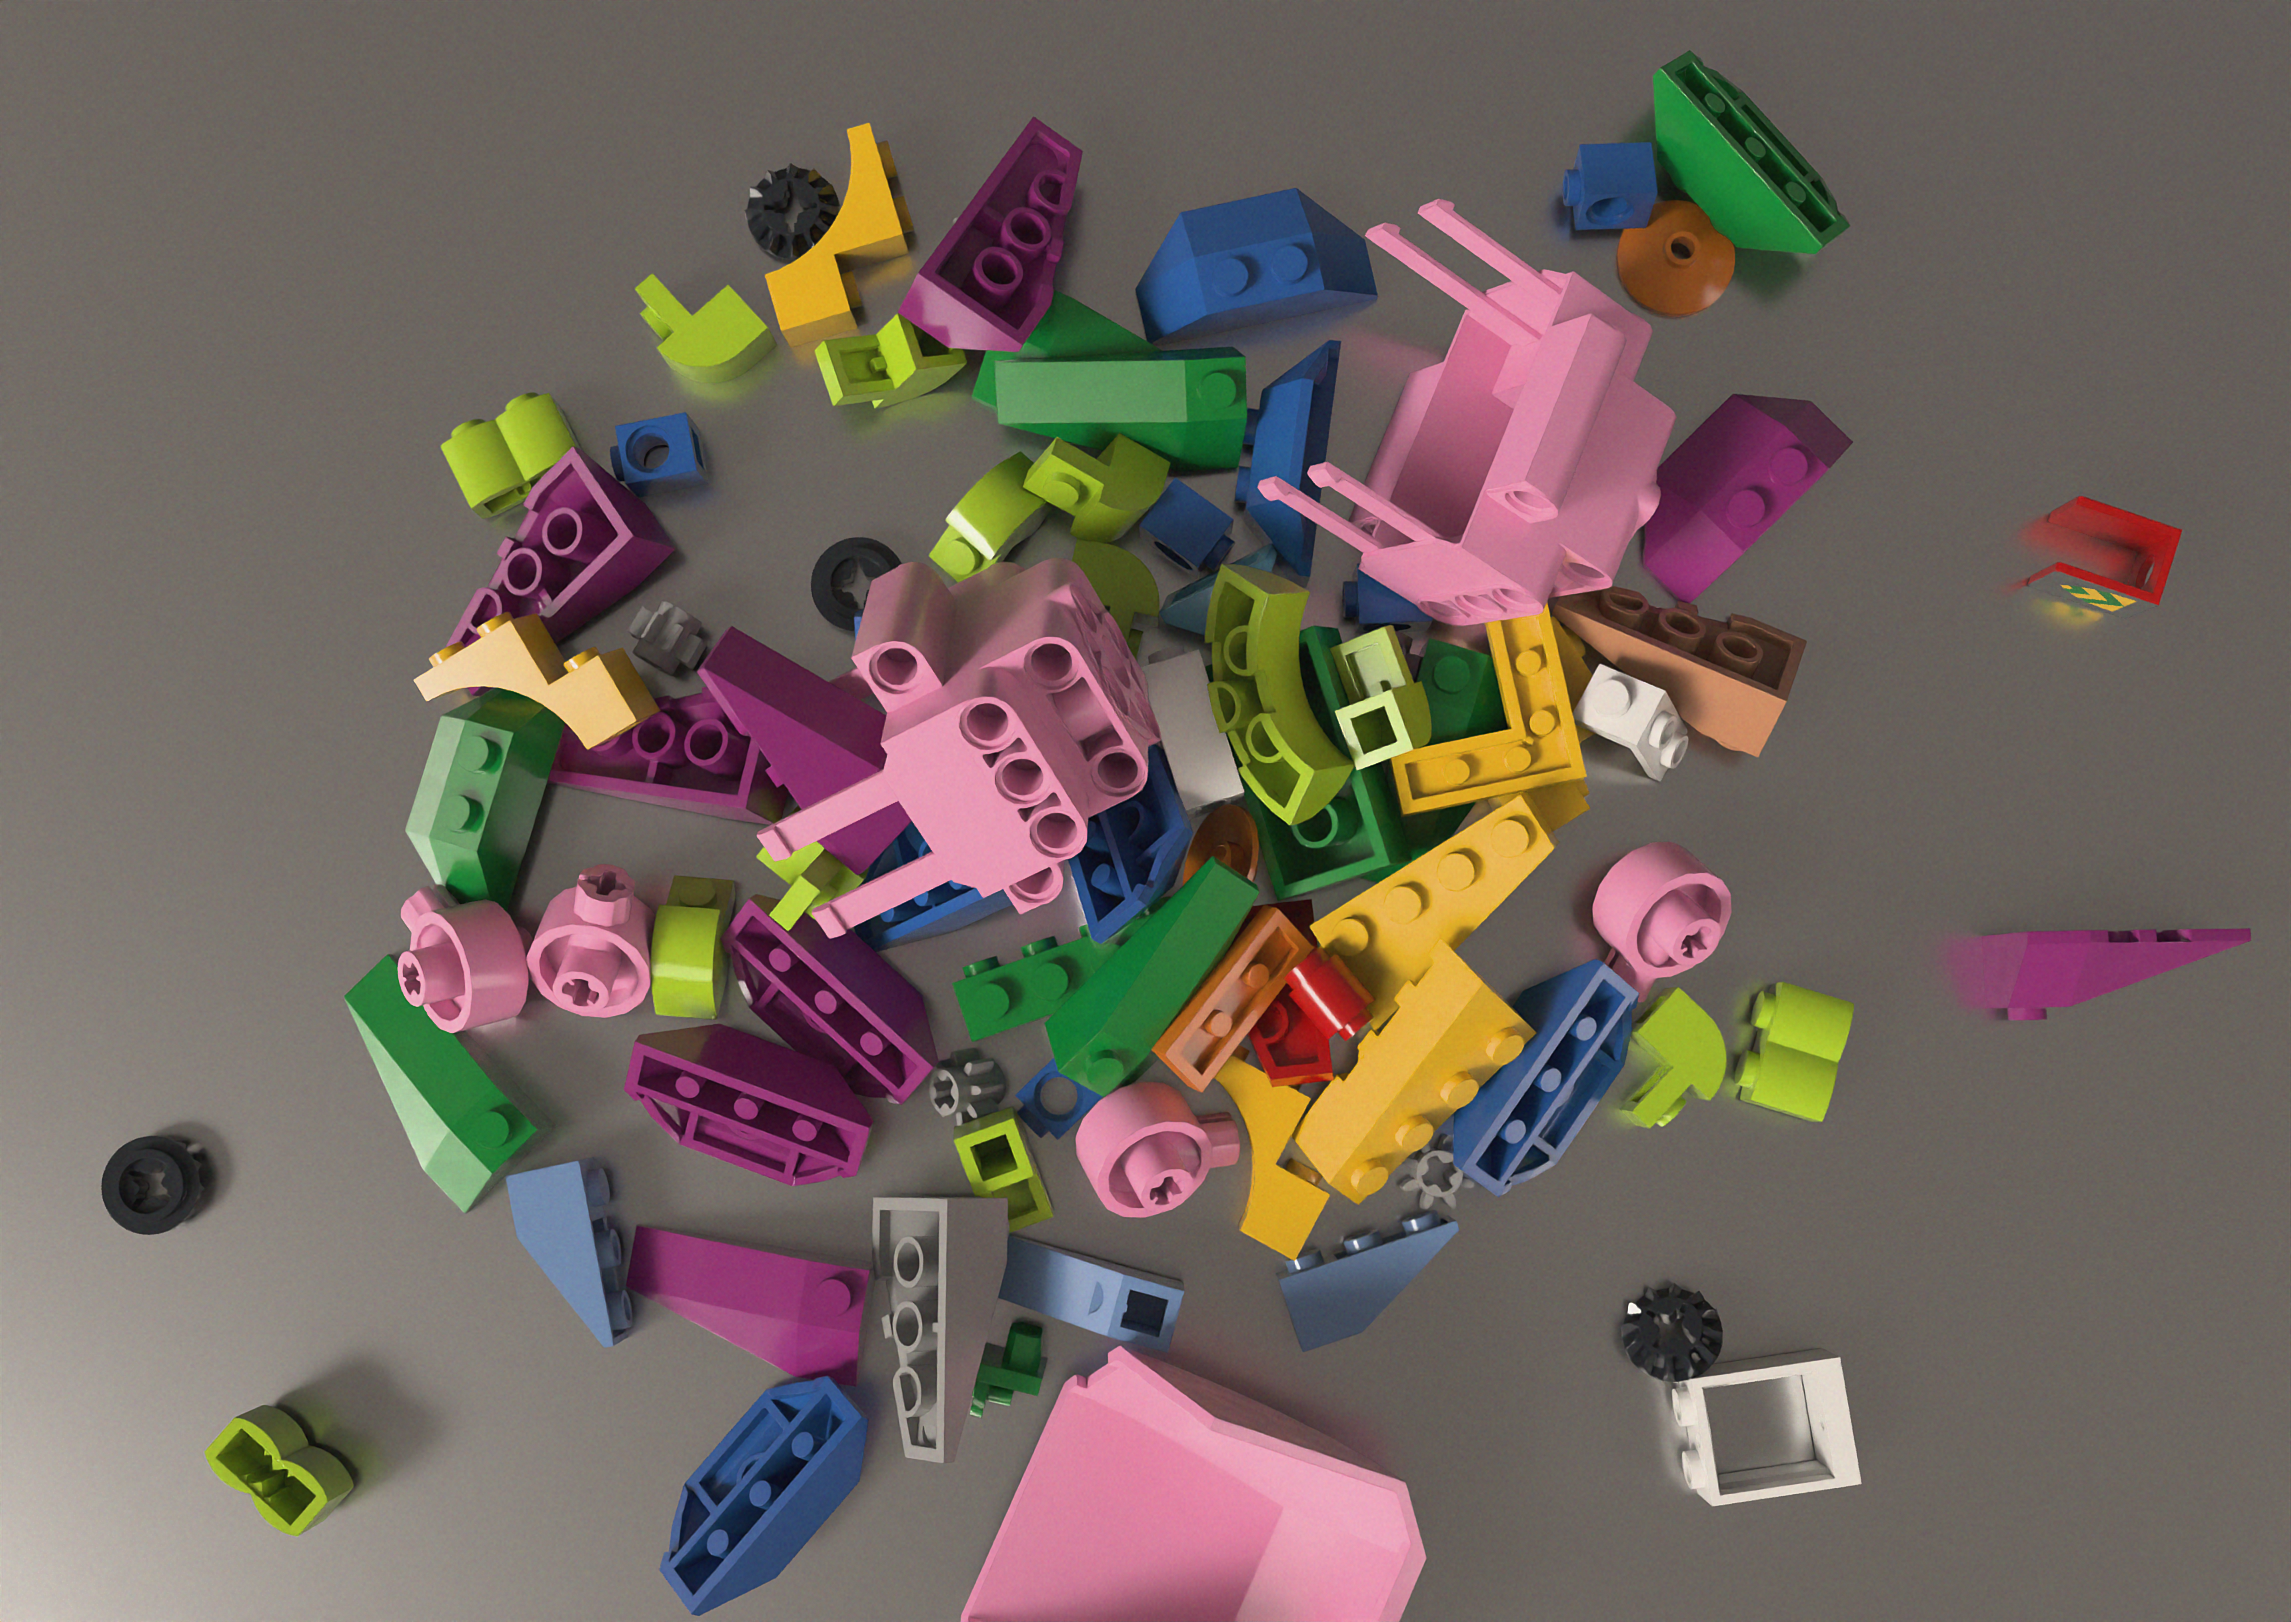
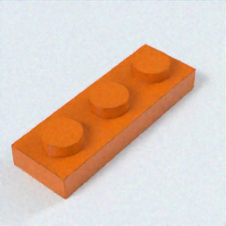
M1263 905L1151 1050L1188 1087L1202 1093L1287 983L1283 978L1301 963L1314 947L1278 908Z

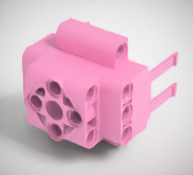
M1436 199L1420 206L1418 214L1511 281L1480 292L1399 234L1401 229L1399 226L1384 222L1368 229L1365 237L1468 309L1463 314L1444 362L1409 374L1364 484L1328 461L1309 467L1307 474L1315 485L1320 488L1330 486L1356 503L1348 521L1277 476L1260 480L1257 488L1269 501L1279 499L1363 552L1359 570L1412 602L1420 611L1437 621L1454 626H1466L1538 615L1543 613L1548 598L1602 590L1612 586L1629 541L1636 531L1647 523L1659 504L1661 491L1660 487L1656 484L1657 468L1677 417L1669 406L1634 382L1653 333L1651 325L1645 319L1623 308L1574 271L1567 274L1546 269L1536 271L1453 211L1454 203L1443 199Z
M1051 558L1027 570L1015 563L1000 562L949 588L946 587L941 577L933 568L918 562L901 564L871 582L851 657L857 667L828 681L859 700L874 693L886 710L887 716L880 743L888 754L884 769L758 831L756 836L776 862L792 856L793 852L897 801L903 806L932 852L812 909V915L829 939L841 936L846 933L847 929L950 880L977 888L983 898L1004 889L1021 915L1040 905L1051 902L1059 895L1063 887L1064 860L1072 858L1081 852L1086 844L1088 818L1133 797L1146 784L1148 776V747L1161 741V732L1148 700V683L1145 674L1130 651L1118 624L1105 609L1085 573L1076 563L1068 559Z

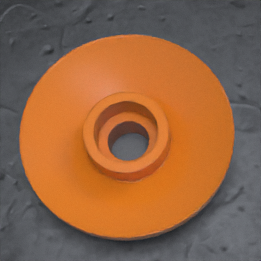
M1671 200L1653 205L1646 228H1627L1623 231L1617 247L1616 264L1625 290L1639 305L1656 314L1681 317L1698 313L1719 299L1732 278L1735 266V251L1733 243L1728 237L1720 234L1712 226L1708 215L1697 204L1681 200ZM1680 243L1686 246L1690 251V258L1684 260L1676 258L1672 254L1671 245Z
M1226 804L1218 807L1206 817L1191 842L1184 867L1183 885L1212 856L1254 882L1258 870L1259 838L1255 821L1249 811L1237 805Z

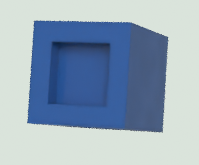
M1651 142L1579 145L1574 168L1566 169L1564 172L1562 188L1564 205L1573 206L1575 230L1647 227L1658 193Z
M686 412L615 426L618 445L610 447L613 471L616 479L619 482L625 481V484L638 498L708 484L698 427ZM657 445L669 446L668 458L661 466L657 468L644 467V457L648 450Z
M1176 477L1139 525V535L1143 541L1196 579L1206 566L1216 571L1235 545V541L1229 538V535L1232 533L1234 519Z
M1357 563L1352 581H1343L1344 617H1354L1355 634L1368 633L1370 627L1393 625L1394 631L1423 632L1428 629L1433 621L1432 617L1420 611L1415 604L1359 570L1360 563Z
M1055 1058L1015 1095L1024 1104L1017 1111V1114L1040 1138H1043L1050 1132L1057 1140L1102 1098L1101 1095L1059 1073ZM1052 1078H1066L1076 1087L1077 1102L1071 1110L1063 1113L1055 1112L1045 1104L1043 1089Z

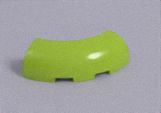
M1221 564L1209 603L1205 629V643L1212 642L1214 682L1207 684L1212 712L1219 733L1227 732L1233 748L1243 764L1238 769L1241 776L1273 813L1288 825H1296L1312 818L1329 804L1345 784L1355 766L1354 762L1346 757L1323 732L1310 708L1303 688L1299 664V635L1310 591L1268 571L1246 565Z

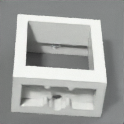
M1179 645L1149 655L1150 665L1140 668L1145 674L1148 683V700L1161 732L1159 745L1164 749L1189 820L1210 814L1222 805L1241 804L1244 789L1226 733H1219L1212 712L1207 684L1210 682L1199 649L1185 653L1184 647Z
M1820 1348L1713 1364L1703 1374L1690 1378V1380L1679 1382L1680 1388L1672 1389L1673 1408L1679 1426H1687L1690 1450L1683 1451L1682 1453L1685 1478L1691 1490L1697 1489V1493L1711 1506L1862 1484L1839 1356ZM1802 1375L1816 1460L1718 1475L1704 1389Z

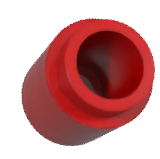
M1322 946L1306 957L1283 978L1293 989L1289 996L1327 1040L1338 1032L1346 1042L1374 1018L1366 1007L1375 998L1337 954L1330 957Z

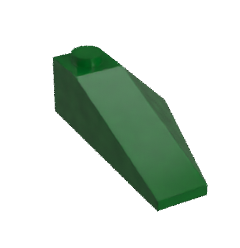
M1233 346L994 361L997 422L999 424L1051 438L1059 437L1064 441L1104 451L1116 436L1121 433L1171 462L1169 469L1176 471L1239 467L1247 423L1246 356Z
M1429 638L1420 651L1419 656H1422L1415 680V683L1422 681L1431 715V737L1429 742L1422 747L1508 730L1493 658L1483 653ZM1388 759L1385 776L1412 860L1359 878L1379 883L1450 839L1476 802L1401 817Z
M387 954L344 996L423 1170L464 1213L470 1212L557 1126L465 1030L456 1033L444 1031L432 1021L423 1005L416 1007L408 1002L402 992L398 978V960L392 954Z

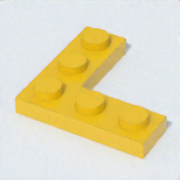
M1547 603L1543 613L1538 615L1485 623L1508 730L1421 747L1389 759L1401 817L1583 780L1587 777Z

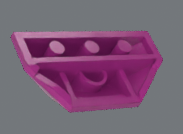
M1732 394L1657 468L1656 484L1660 487L1661 497L1654 514L1644 524L1645 548L1643 549L1642 567L1677 601L1690 604L1833 466L1853 441L1812 401Z
M759 894L750 897L720 938L726 953H731L734 973L749 1009L796 1052L834 1065L854 1094L871 1098H887L890 1103L902 1105L939 1063L922 994L850 928L847 929L845 934L829 939L817 920L804 913L795 925L787 931L769 916L781 900Z
M723 1024L641 1034L634 1042L624 1091L634 1101L640 1100L650 1116L679 1145L790 1186L823 1182L840 1175L843 1178L857 1175L874 1121L834 1065Z

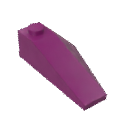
M1033 116L920 269L898 313L948 348L1019 352L1052 302L1055 288L1052 285L1056 265L1062 254L1064 227L1067 214L1072 207L1083 151Z
M572 446L532 487L523 504L529 509L514 538L506 536L496 553L502 557L498 568L487 588L476 590L446 647L460 641L463 642L465 647L471 645L481 638L476 630L479 626L505 612H510L514 619L537 613L556 644L634 590L676 548L643 501L584 451ZM478 686L467 688L473 696L480 697L493 687Z
M731 626L725 630L697 673L741 735L751 736L771 764V767L765 771L776 787L784 783L801 809L884 769L888 754L880 743L887 715L735 627ZM897 801L817 840V842L853 873L859 875L875 861L912 820L900 802Z
M702 687V693L680 698H673L670 695L654 698L660 712L618 737L589 750L586 749L569 725L565 723L547 783L726 819L772 825L782 819L788 789L784 783L776 787L765 771L771 767V764L751 736L741 735L708 687Z
M2156 929L2125 931H2027L1982 936L1985 1008H2007L2008 1020H2047V1007H2070L2251 941V929L2163 930L2162 932H2156Z
M636 1225L626 1287L795 1377L815 1380V1378L829 1376L834 1378L838 1384L858 1386L875 1286V1276L871 1261L648 1225Z

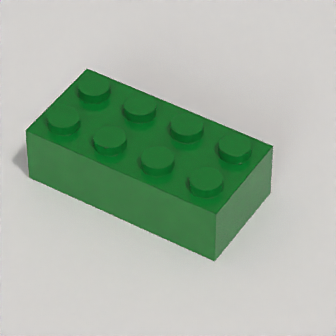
M1314 625L1300 630L1299 664L1303 688L1310 708L1323 732L1346 757L1353 761L1335 713L1336 710L1349 706L1350 702L1329 649L1343 642L1338 628ZM1212 664L1205 666V670L1211 683L1214 682ZM1226 732L1231 752L1238 770L1240 767L1243 766V764L1238 758L1233 748V745L1229 739V736ZM1381 762L1360 770H1356L1354 766L1345 784L1329 804L1312 818L1291 826L1273 813L1261 801L1238 771L1249 812L1257 827L1259 844L1277 901L1304 896L1412 860Z

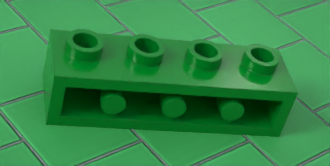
M1171 896L1160 898L1143 912L1138 919H1135L1131 924L1102 944L1092 940L1088 924L1078 927L1081 938L1058 946L1056 937L1051 936L1020 947L1023 959L1000 966L998 957L994 956L963 967L965 979L956 981L952 985L971 1041L977 1042L1052 1016Z

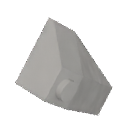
M873 1197L872 1264L875 1281H886L891 1314L882 1317L885 1338H894L897 1344L900 1368L895 1373L892 1382L906 1458L937 1463H953L955 1461L1007 1264V1240L1010 1230L1008 1198Z

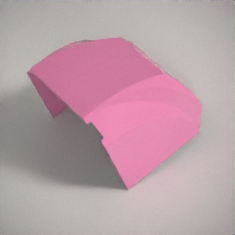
M1118 1346L1108 1353V1364L1090 1376L1083 1377L1076 1374L1065 1381L962 1612L961 1622H1399L1427 1557L1405 1481L1333 1438L1275 1409L1186 1370L1123 1346Z

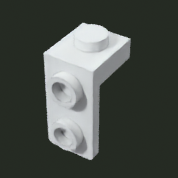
M1602 664L1598 665L1572 713L1574 723L1579 727L1630 748L1648 777L1660 782L1668 768H1676L1684 757L1689 740L1686 735V726L1665 690Z

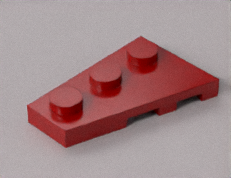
M1312 899L1265 904L1278 908L1314 947L1307 957L1318 948L1317 938L1309 927L1315 923ZM1263 905L1251 907L1229 949ZM1286 983L1248 1032L1247 1036L1272 1087L1332 1081L1334 1076L1329 1039L1327 1040L1289 996L1293 989Z

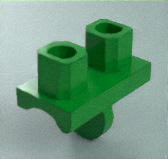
M1012 1322L1005 1348L988 1343L985 1344L972 1393L973 1401L970 1416L982 1418L987 1401L1010 1407L1014 1390L1038 1396L1048 1358L1042 1357L1044 1334L1042 1327L1023 1322Z

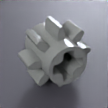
M662 600L655 613L641 606L627 630L631 633L632 637L639 640L632 653L649 665L669 675H673L679 663L693 670L707 646L703 643V639L695 636L702 622L688 612Z
M973 1047L952 1051L950 1059L939 1061L936 1065L938 1070L932 1074L929 1082V1095L934 1108L942 1117L956 1115L957 1125H961L999 1111L997 1104L1004 1098L1006 1082L1001 1068L994 1062L992 1057L979 1060L977 1048Z
M1446 1134L1440 1139L1438 1148L1430 1147L1428 1142L1413 1158L1408 1157L1402 1163L1410 1167L1411 1177L1404 1180L1399 1185L1403 1191H1412L1416 1188L1423 1190L1420 1197V1207L1426 1210L1431 1207L1434 1197H1442L1452 1209L1456 1208L1457 1204L1453 1193L1460 1186L1474 1188L1475 1185L1474 1182L1463 1176L1462 1170L1453 1165V1154L1450 1153L1453 1137ZM1431 1157L1450 1165V1168L1443 1173L1445 1183L1440 1187L1430 1180L1423 1181L1422 1175L1429 1171L1427 1160Z

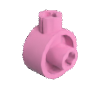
M1652 842L1628 853L1610 869L1598 887L1592 906L1594 926L1601 937L1612 947L1604 963L1639 992L1638 1002H1644L1657 978L1672 977L1703 962L1718 946L1732 913L1731 893L1723 880L1689 850L1673 842Z
M598 864L584 869L579 875L577 887L565 889L549 902L526 957L529 977L539 992L558 1007L581 1016L607 1018L627 1013L643 1002L651 985V947L656 916L652 909L634 896L635 881L624 869L608 864Z
M435 884L433 891L429 886L423 887L408 898L401 909V918L412 932L410 950L402 953L398 961V978L402 992L408 1002L416 1007L423 1005L432 1021L440 1029L450 1033L508 1020L519 1015L526 1002L528 982L531 979L526 959L533 943L530 933L525 928L516 927L510 915L498 903L485 899L460 905L457 899L442 884Z
M1158 1082L1132 1084L1119 1088L1104 1097L1083 1118L1075 1137L1076 1156L1107 1210L1122 1217L1146 1218L1176 1208L1188 1199L1204 1182L1210 1168L1235 1165L1239 1158L1240 1141L1235 1120H1231L1232 1116L1229 1112L1195 1116L1180 1091L1165 1083Z

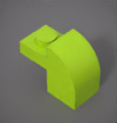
M653 273L635 288L647 306L639 314L663 340L657 347V350L672 369L693 381L721 383L733 380L749 371L778 345L765 323L729 285L725 286L693 316Z
M899 313L877 334L824 340L814 350L833 406L872 401L874 408L898 404L939 387L967 364L963 349L948 348Z
M1121 433L1116 436L1097 459L1056 437L1028 470L1023 488L1073 515L1074 521L1070 535L1089 542H1111L1122 537L1157 501L1163 491L1171 462Z
M1021 451L1003 460L987 472L965 494L945 520L949 526L929 554V557L958 583L987 569L993 564L1002 562L1013 546L1036 532L1054 506L1023 488L1028 470L1034 462Z
M1077 538L1072 562L1076 563L1085 573L1105 609L1118 624L1136 661H1138L1144 631L1133 629L1135 622L1154 627L1159 625L1160 599L1155 579L1147 566L1129 551L1114 545L1096 541L1089 542Z
M1393 625L1384 626L1329 648L1350 702L1349 706L1336 710L1335 713L1356 770L1422 747L1429 742L1432 726L1427 696L1422 681L1414 683Z
M798 805L788 816L802 809ZM817 841L793 852L792 856L776 862L765 847L756 856L757 859L792 886L769 915L787 931L795 925L804 913L815 920V917L812 915V909L857 888L865 879L869 870L868 867L863 873L856 875Z
M674 875L666 905H658L652 937L651 988L656 1015L717 1020L728 977L726 951L720 938L729 926L736 898L734 880Z
M1679 987L1664 988L1632 1023L1630 1036L1660 1066L1620 1108L1634 1124L1651 1129L1655 1123L1660 1127L1665 1126L1682 1110L1686 1100L1681 1095L1686 1090L1696 1099L1711 1101L1721 1086L1726 1070L1724 1040L1713 1019Z
M1014 1106L954 1127L953 1140L974 1196L982 1198H1008L1009 1233L1054 1217L1050 1200L1032 1155L1031 1144Z

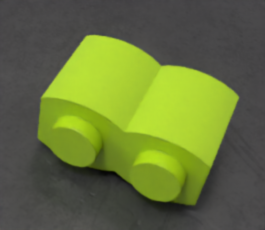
M531 392L520 395L511 400L505 407L506 411L494 420L485 422L483 419H473L457 426L451 433L452 438L440 446L471 509L482 519L498 515L523 503L532 487L572 446L580 448L559 404L550 393L539 395L538 393Z
M1783 981L1773 983L1769 992L1761 991L1755 1001L1751 1015V1025L1758 1027L1756 1043L1752 1051L1747 1049L1743 1051L1735 1073V1084L1742 1086L1740 1100L1810 1122H1822L1835 1086L1838 1062L1850 1031L1854 1003Z
M268 1405L259 1406L234 1417L204 1451L210 1467L224 1483L235 1490L251 1494L252 1500L262 1517L277 1530L298 1537L323 1522L354 1487L348 1471L338 1459L320 1448L309 1446L300 1426L285 1412Z

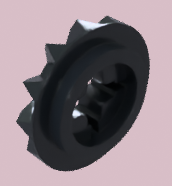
M790 163L785 169L775 172L767 170L764 179L756 187H750V198L747 209L744 211L753 238L764 250L780 258L798 259L815 246L826 234L838 216L840 203L832 184L824 179L815 168L807 170L798 168ZM791 191H794L802 207H810L807 212L798 213L797 222L794 223V232H791L784 214L775 213L777 209L787 206Z
M865 537L847 538L833 544L820 556L812 572L811 593L813 601L821 615L840 630L855 632V612L863 610L860 609V605L852 592H843L842 589L835 590V588L844 587V584L853 582L856 562H859L861 570L864 572L867 580L870 581L902 564L898 556L888 546L877 540ZM867 590V592H866V600L863 601V603H864V608H865V605H866V601H867V597H868L869 590Z
M163 1135L146 1136L124 1144L113 1154L103 1173L101 1191L104 1205L116 1223L133 1233L154 1235L176 1229V1226L196 1213L194 1206L198 1196L205 1189L200 1184L198 1173L202 1163L192 1158L185 1149L186 1144L175 1142L163 1137ZM163 1168H166L163 1172L165 1176L161 1184L167 1189V1194L171 1197L155 1195L144 1201L146 1198L144 1194L149 1185L142 1179L143 1175L138 1172L150 1175L159 1173Z
M1675 1283L1667 1289L1654 1290L1649 1287L1645 1296L1636 1303L1629 1302L1628 1313L1624 1323L1621 1325L1623 1345L1629 1359L1644 1374L1661 1381L1681 1382L1703 1374L1714 1364L1723 1345V1328L1717 1309H1714L1704 1299L1700 1291L1693 1293L1683 1290ZM1684 1315L1682 1328L1689 1341L1685 1338L1681 1340L1673 1336L1667 1343L1663 1342L1659 1346L1661 1332L1659 1326L1654 1323V1320L1658 1323L1662 1321L1665 1324L1671 1325L1677 1318L1681 1319Z

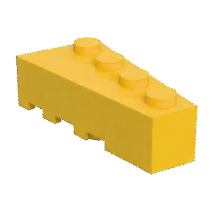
M1525 791L1309 927L1330 957L1337 954L1375 998L1366 1008L1374 1016L1369 1023L1377 1031L1400 1007L1394 998L1408 979L1418 984L1434 962L1427 954L1441 937L1451 948L1456 950L1560 842L1529 793Z
M1441 937L1427 954L1434 962L1418 984L1408 979L1394 998L1400 1008L1382 1031L1370 1029L1357 1046L1359 1053L1356 1066L1350 1074H1336L1334 1080L1326 1087L1291 1135L1328 1184L1357 1205L1368 1195L1380 1190L1386 1183L1389 1175L1413 1152L1423 1148L1431 1140L1433 1133L1455 1111L1469 1104L1477 1095L1479 1088L1503 1065L1516 1059L1523 1050L1524 1045L1537 1033L1499 992Z

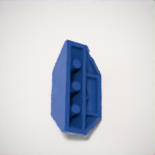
M1297 188L1180 212L1135 288L1146 341L1156 347L1376 300L1378 297L1365 239Z
M1328 340L1265 387L1261 392L1259 409L1247 408V423L1243 444L1254 445L1251 467L1239 466L1234 502L1246 503L1243 521L1263 547L1272 544L1277 552L1276 564L1291 582L1302 588L1307 587L1311 575L1317 523L1279 499L1269 501L1257 487L1260 480L1277 476L1320 503L1322 488L1315 485L1307 472L1310 466L1326 461L1341 341Z
M1156 744L1148 747V776L1143 789L1133 797L1089 817L1087 842L1081 852L1068 859L1091 938L1100 944L1131 924L1174 887L1194 833L1182 799L1179 796L1164 749Z
M913 821L869 866L867 876L858 887L932 852ZM950 880L854 926L855 934L875 952L953 932L1013 905L1004 889L983 898L977 888Z
M1597 959L1523 990L1512 1007L1537 1033L1524 1045L1523 1050L1516 1059L1503 1065L1479 1088L1477 1095L1469 1104L1454 1112L1453 1165L1497 1197L1509 1192L1511 1186L1526 1182L1555 1166L1625 1065L1632 1032V1010L1637 1007L1639 992L1604 962Z
M824 1376L815 1378V1381L797 1382L766 1389L684 1483L671 1528L669 1551L664 1552L659 1570L692 1615L700 1616L777 1578L860 1482L869 1419L834 1378Z

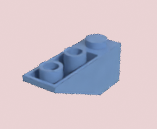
M594 1157L505 1176L517 1239L604 1348L615 1346L628 1338L626 1328L632 1326V1307L627 1292L625 1290L619 1291L615 1266H619L621 1263V1250L615 1230H607L603 1205L609 1204L610 1194L604 1170L602 1168L596 1169Z
M1431 1210L1404 1219L1402 1221L1404 1231L1381 1238L1378 1229L1371 1230L1345 1239L1343 1242L1346 1250L1323 1257L1320 1249H1314L1298 1254L1295 1261L1290 1258L1286 1259L1285 1262L1288 1269L1276 1273L1302 1352L1362 1333L1459 1231L1457 1221L1450 1216L1439 1218L1437 1210Z
M1009 1235L1007 1240V1264L998 1298L1107 1337L1168 1353L1184 1295V1283Z

